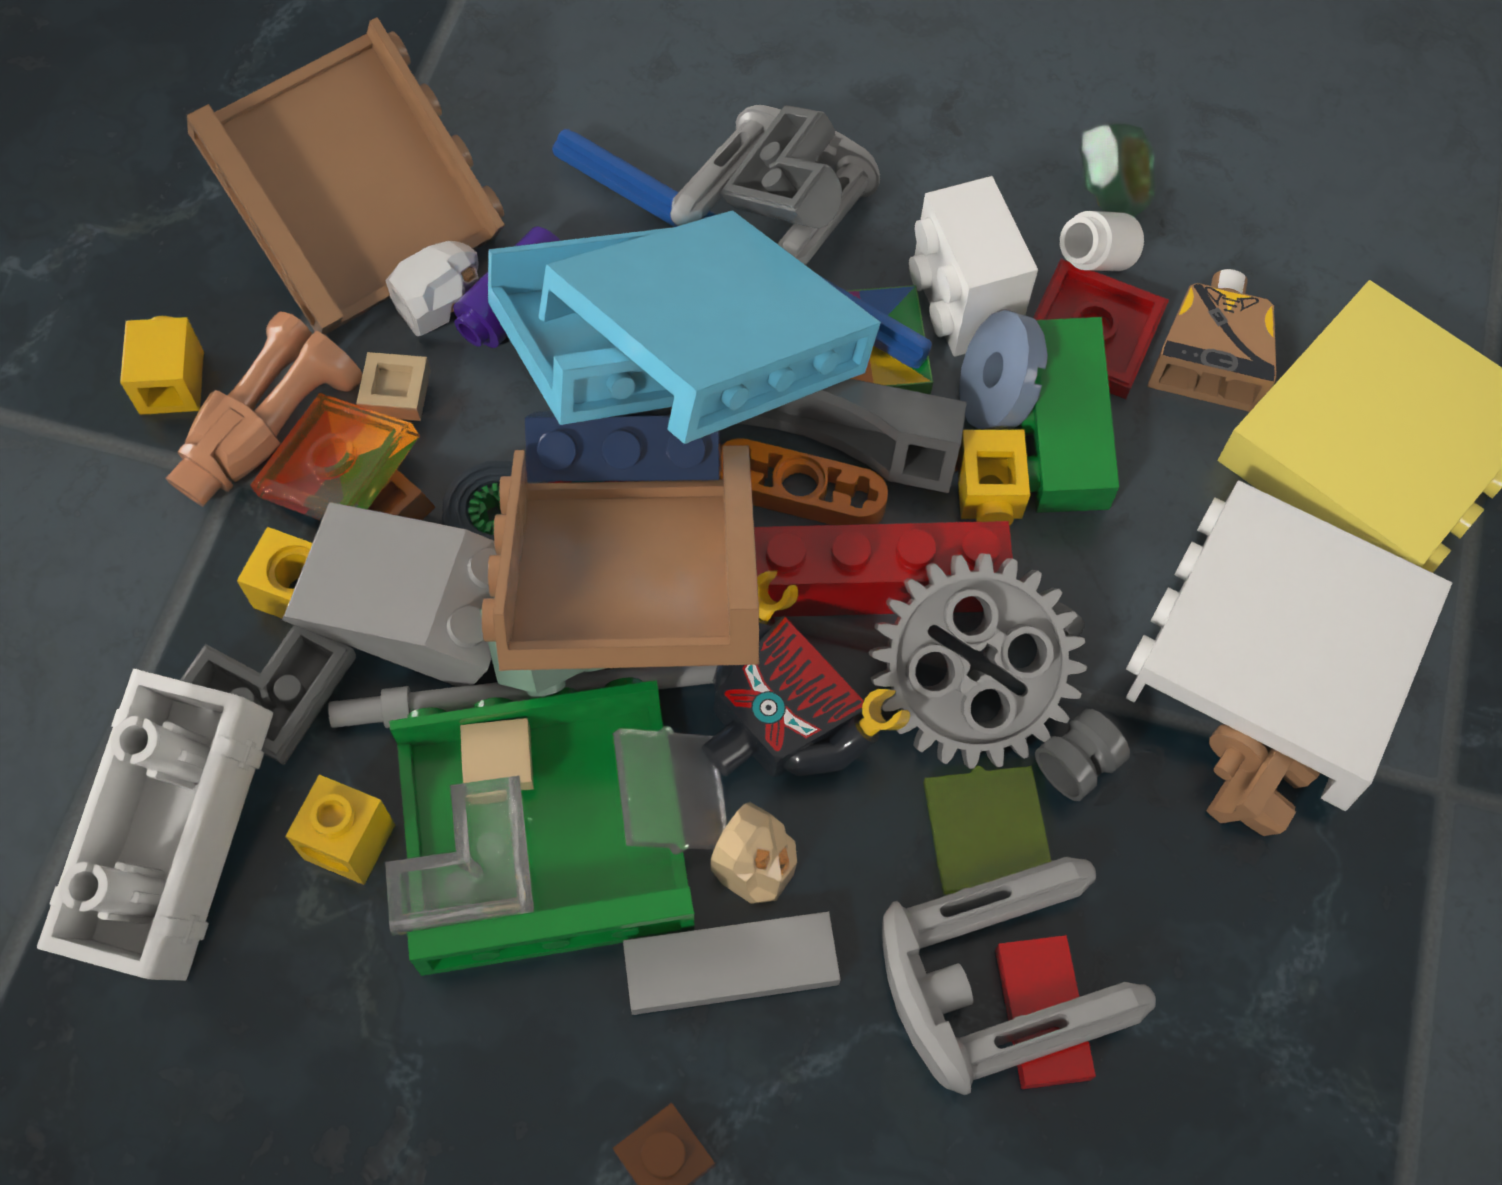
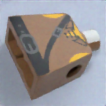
M1225 269L1216 272L1212 277L1211 286L1200 283L1190 285L1150 375L1147 387L1250 412L1273 387L1276 380L1274 305L1268 299L1247 295V277L1236 270Z

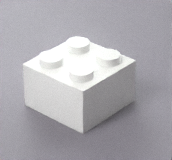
M993 176L925 193L921 220H917L915 223L917 244L915 255L909 259V271L913 285H916L918 291L924 290L930 303V319L938 337L945 336L955 357L966 354L968 345L978 327L991 314L1003 310L1026 314L1038 268Z

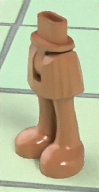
M280 311L269 321L266 327L267 340L265 345L236 387L228 395L217 390L209 394L190 428L185 444L178 450V454L183 460L165 478L174 488L202 507L220 488L227 492L231 490L233 484L229 479L234 482L241 480L280 445L277 439L278 433L299 403L316 387L327 384L336 390L349 392L356 389L361 383L363 375L361 370L340 347L319 331H315L312 334L300 319L290 313ZM291 362H294L280 383L254 410L261 396L284 368Z

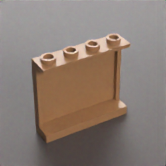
M378 17L369 22L367 34L216 112H213L208 104L187 115L190 137L314 331H319L324 335L390 299L385 280L401 261L428 246L445 241L461 242L476 250L495 239L505 226L501 219L504 216V210L498 197L489 186L481 187L470 169L473 166V160L465 143L458 135H449L439 118L442 115V110L435 94L427 84H418L407 66L410 64V57L405 45L395 32H386Z
M749 445L723 446V479L528 483L525 451H514L511 476H501L500 478L501 514L495 515L494 519L496 555H490L488 561L489 593L495 599H483L482 603L483 639L485 642H496L499 671L759 664V601Z

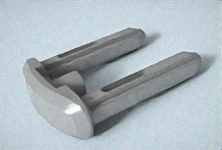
M754 105L745 108L738 115L736 131L716 150L713 156L673 198L670 215L672 221L677 226L701 220L722 198L720 192L780 113L781 109L766 105ZM835 131L834 138L816 161L817 163L830 165L841 183L842 199L835 218L827 226L819 229L793 224L777 243L804 265L810 261L860 197H867L873 194L880 184V173L873 156L865 148Z
M1063 857L971 888H964L956 893L913 907L905 908L898 901H894L884 914L882 923L883 951L887 979L898 1015L920 1057L936 1080L945 1088L967 1095L971 1093L973 1080L1139 1024L1155 1008L1156 998L1150 987L1145 984L1122 982L1028 1015L1017 1016L1010 1021L960 1038L954 1035L949 1021L946 1022L943 1014L973 1004V995L969 981L959 963L926 974L919 956V950L1079 897L1096 880V870L1090 861ZM1052 1027L1060 1028L1054 1032L1007 1048L1000 1049L996 1047Z

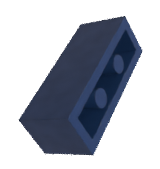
M650 410L564 425L559 424L552 411H535L525 417L527 481L719 480L722 472L721 430L684 444L667 430L671 410Z

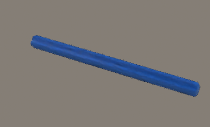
M564 129L558 134L557 141L552 148L555 157L671 226L677 227L670 215L672 201L678 194L677 191L576 132ZM709 211L704 218L715 216L716 214ZM823 278L881 322L874 342L876 348L908 367L919 368L922 366L932 348V343L929 339Z

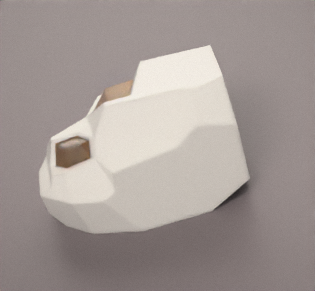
M445 241L431 245L401 261L385 280L390 297L398 313L416 336H422L449 322L450 313L454 311V304L479 280L477 274L479 265L477 252L470 246L457 241Z

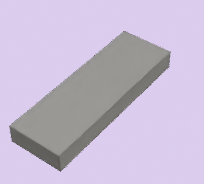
M829 912L623 940L632 1015L837 986L840 983Z

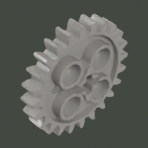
M982 553L979 554L976 560L974 571L969 570L967 562L962 555L952 556L951 574L947 576L935 563L926 565L930 584L924 587L911 578L905 579L904 584L911 599L906 604L888 598L886 604L898 617L894 624L879 622L875 623L874 626L881 634L889 637L888 646L869 650L871 657L887 662V669L873 675L871 682L877 686H891V689L896 691L892 697L887 698L882 703L881 709L883 711H894L900 708L902 710H909V722L905 727L896 731L899 734H903L916 726L919 727L913 746L920 752H923L935 740L939 741L937 749L938 759L945 764H948L953 758L957 749H961L964 764L970 769H975L981 751H986L988 758L996 767L1003 766L1004 747L1010 746L1022 758L1029 757L1025 738L1032 734L1043 742L1049 740L1051 737L1044 725L1047 719L1050 717L1063 723H1067L1070 719L1065 711L1058 706L1061 697L1079 699L1082 694L1076 688L1066 683L1068 675L1079 674L1087 669L1086 665L1069 659V651L1085 644V638L1065 635L1063 630L1077 617L1076 612L1070 610L1054 612L1052 608L1058 602L1063 592L1059 588H1050L1040 594L1037 593L1036 590L1042 573L1038 570H1031L1020 580H1017L1018 561L1015 559L1006 558L997 573L993 571L991 555ZM974 596L981 602L983 607L982 622L973 631L960 632L953 621L954 608L961 599ZM937 625L965 646L981 651L987 645L983 655L985 659L1022 682L1026 687L1025 693L1023 695H1016L1003 684L979 670L974 669L967 676L966 674L971 666L970 663L930 637L928 634L929 627ZM1029 633L1037 645L1035 659L1029 666L1014 668L1008 658L1010 643L1017 636ZM940 652L947 662V673L944 679L934 686L920 685L915 676L918 660L927 653ZM995 689L1001 699V707L998 714L987 722L974 721L971 714L973 698L980 691Z

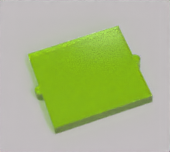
M976 766L975 769H972L971 773L924 779L923 783L943 894L956 893L964 888H971L1051 862L1032 766L985 771L983 767Z

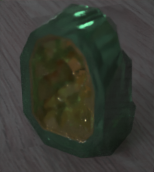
M1107 124L1084 132L1081 138L1080 154L1082 156L1085 188L1096 196L1098 206L1104 212L1127 213L1131 216H1136L1151 204L1155 190L1153 148L1144 130L1128 124Z

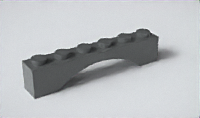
M848 379L737 424L778 429L808 437L839 449L859 460L887 481L949 493L961 445L967 402ZM672 407L656 410H672Z

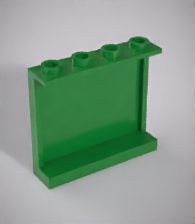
M634 677L619 678L610 681L601 689L578 692L574 688L564 687L562 690L550 695L515 702L503 697L487 698L475 703L473 708L449 712L435 707L421 708L410 712L407 718L389 721L390 731L398 747L413 931L407 932L409 960L421 976L623 943V940L695 930L693 904L687 880L657 680L643 682L641 679ZM528 718L534 789L466 796L463 789L460 725Z

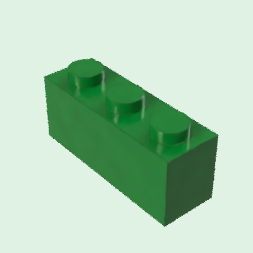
M1102 317L1036 320L1045 336L1048 354L1045 369L1039 367L1037 369L1035 384L1042 385L1039 399L1028 417L1018 425V429L1024 430L1025 436L1029 435L1031 455H1027L1030 492L1035 493L1036 513L1110 510L1119 490V479Z

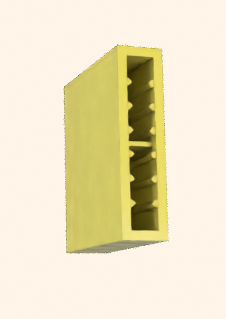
M1369 280L1233 430L1217 461L1256 489L1433 573L1451 552V549L1441 543L1448 533L1451 532L1460 539L1484 511V508L1475 503L1479 495L1483 492L1493 499L1502 488V367Z

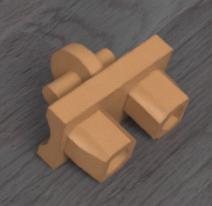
M1228 725L1218 726L1211 735L1209 744L1212 750L1220 757L1214 767V772L1219 777L1225 779V782L1206 811L1220 824L1241 820L1245 825L1262 836L1281 834L1288 827L1296 811L1295 806L1276 790L1280 781L1283 778L1293 788L1305 787L1317 779L1320 772Z

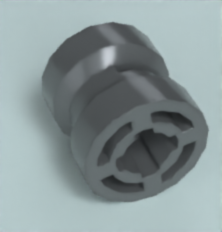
M1085 709L1070 721L1068 732L1063 737L1052 736L1035 751V757L1045 777L1059 792L1071 800L1080 801L1097 786V777L1101 773H1113L1130 758V749L1121 732L1108 718L1094 709Z

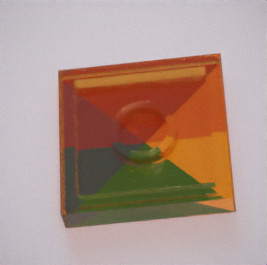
M319 393L250 486L264 500L321 521L329 502L368 510L420 435L410 422Z

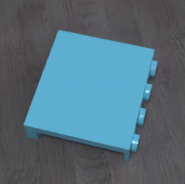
M733 210L546 264L538 316L540 320L547 322L577 313L675 397L667 430L684 444L865 373L881 323Z
M670 228L489 249L488 303L560 425L672 407L675 396L577 313L543 322L538 318L546 264Z

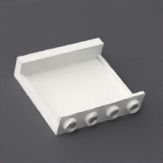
M1238 480L1226 502L1214 497L1197 531L1208 536L1204 545L1201 546L1191 542L1174 574L1185 580L1180 592L1168 587L1150 621L1161 627L1156 639L1153 640L1143 635L1129 661L1126 670L1137 676L1126 699L1135 702L1144 685L1147 684L1329 777L1321 799L1346 811L1372 784L1453 582Z

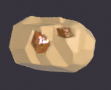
M751 802L745 803L723 830L711 857V871L718 880L750 904L776 901L794 876L797 865L795 841L785 833L784 824L772 814Z

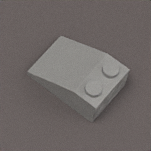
M329 502L282 620L457 687L474 685L488 670L492 658L488 642H485L483 639L480 609H482L483 599H495V597L490 596L488 585L489 556L496 555L494 541L462 528Z

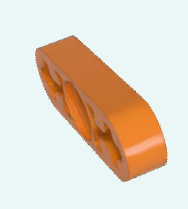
M743 438L733 439L721 445L722 472L720 479H723V446L749 445L752 504L754 506L829 525L878 524L884 516L888 497L887 485L879 474L870 469ZM768 467L774 468L772 487L764 486L765 478H768ZM803 473L815 480L817 488L809 495L795 496L787 492L782 483L789 475ZM828 482L835 483L832 502L825 501ZM856 491L867 493V500L862 508L851 506V498L855 496Z

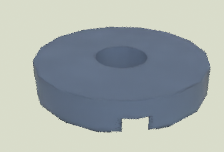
M1009 310L999 311L991 314L978 327L970 341L961 367L959 393L960 400L967 402L965 417L968 423L979 430H1013L1028 417L1038 401L1042 385L1035 384L1038 367L1046 368L1048 354L1044 333L1036 319Z

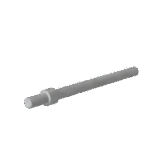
M717 665L633 667L581 672L565 680V687L574 688L578 692L601 689L610 681L626 677L639 678L643 682L657 680L658 690L713 683L712 680ZM498 682L411 692L409 686L381 689V696L329 702V719L332 728L384 722L385 728H390V720L407 718L410 712L421 708L435 707L449 712L473 708L475 703L487 698L503 697L515 702L539 698V696H530L527 694V691L501 685Z

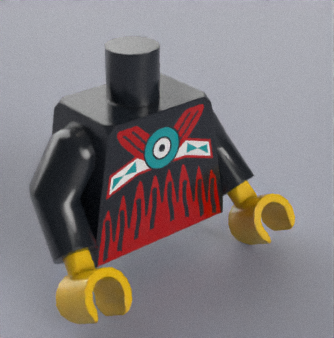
M767 571L757 577L759 664L717 665L712 680L716 690L714 712L726 727L702 745V750L711 764L726 777L751 756L772 777H778L787 771L798 777L841 771L878 741L879 730H899L905 727L910 719L909 710H901L886 722L881 715V706L887 698L895 694V690L877 689L870 692L865 700H863L785 616L775 623V619L772 616L773 613L777 610L791 607L798 597L797 586L790 585L778 603L770 598L768 586L775 578L777 571Z

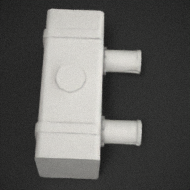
M133 669L120 708L116 710L111 725L113 728L58 886H55L49 904L51 907L37 945L38 949L151 980H187L199 940H204L209 924L206 922L255 768L259 769L264 752L261 750L273 712L238 695Z

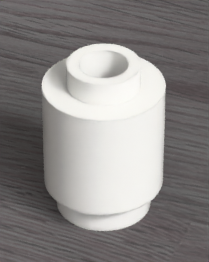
M1085 211L1069 220L1063 227L1060 235V249L1063 256L1080 270H1126L1137 262L1144 245L1141 225L1133 216L1127 213Z

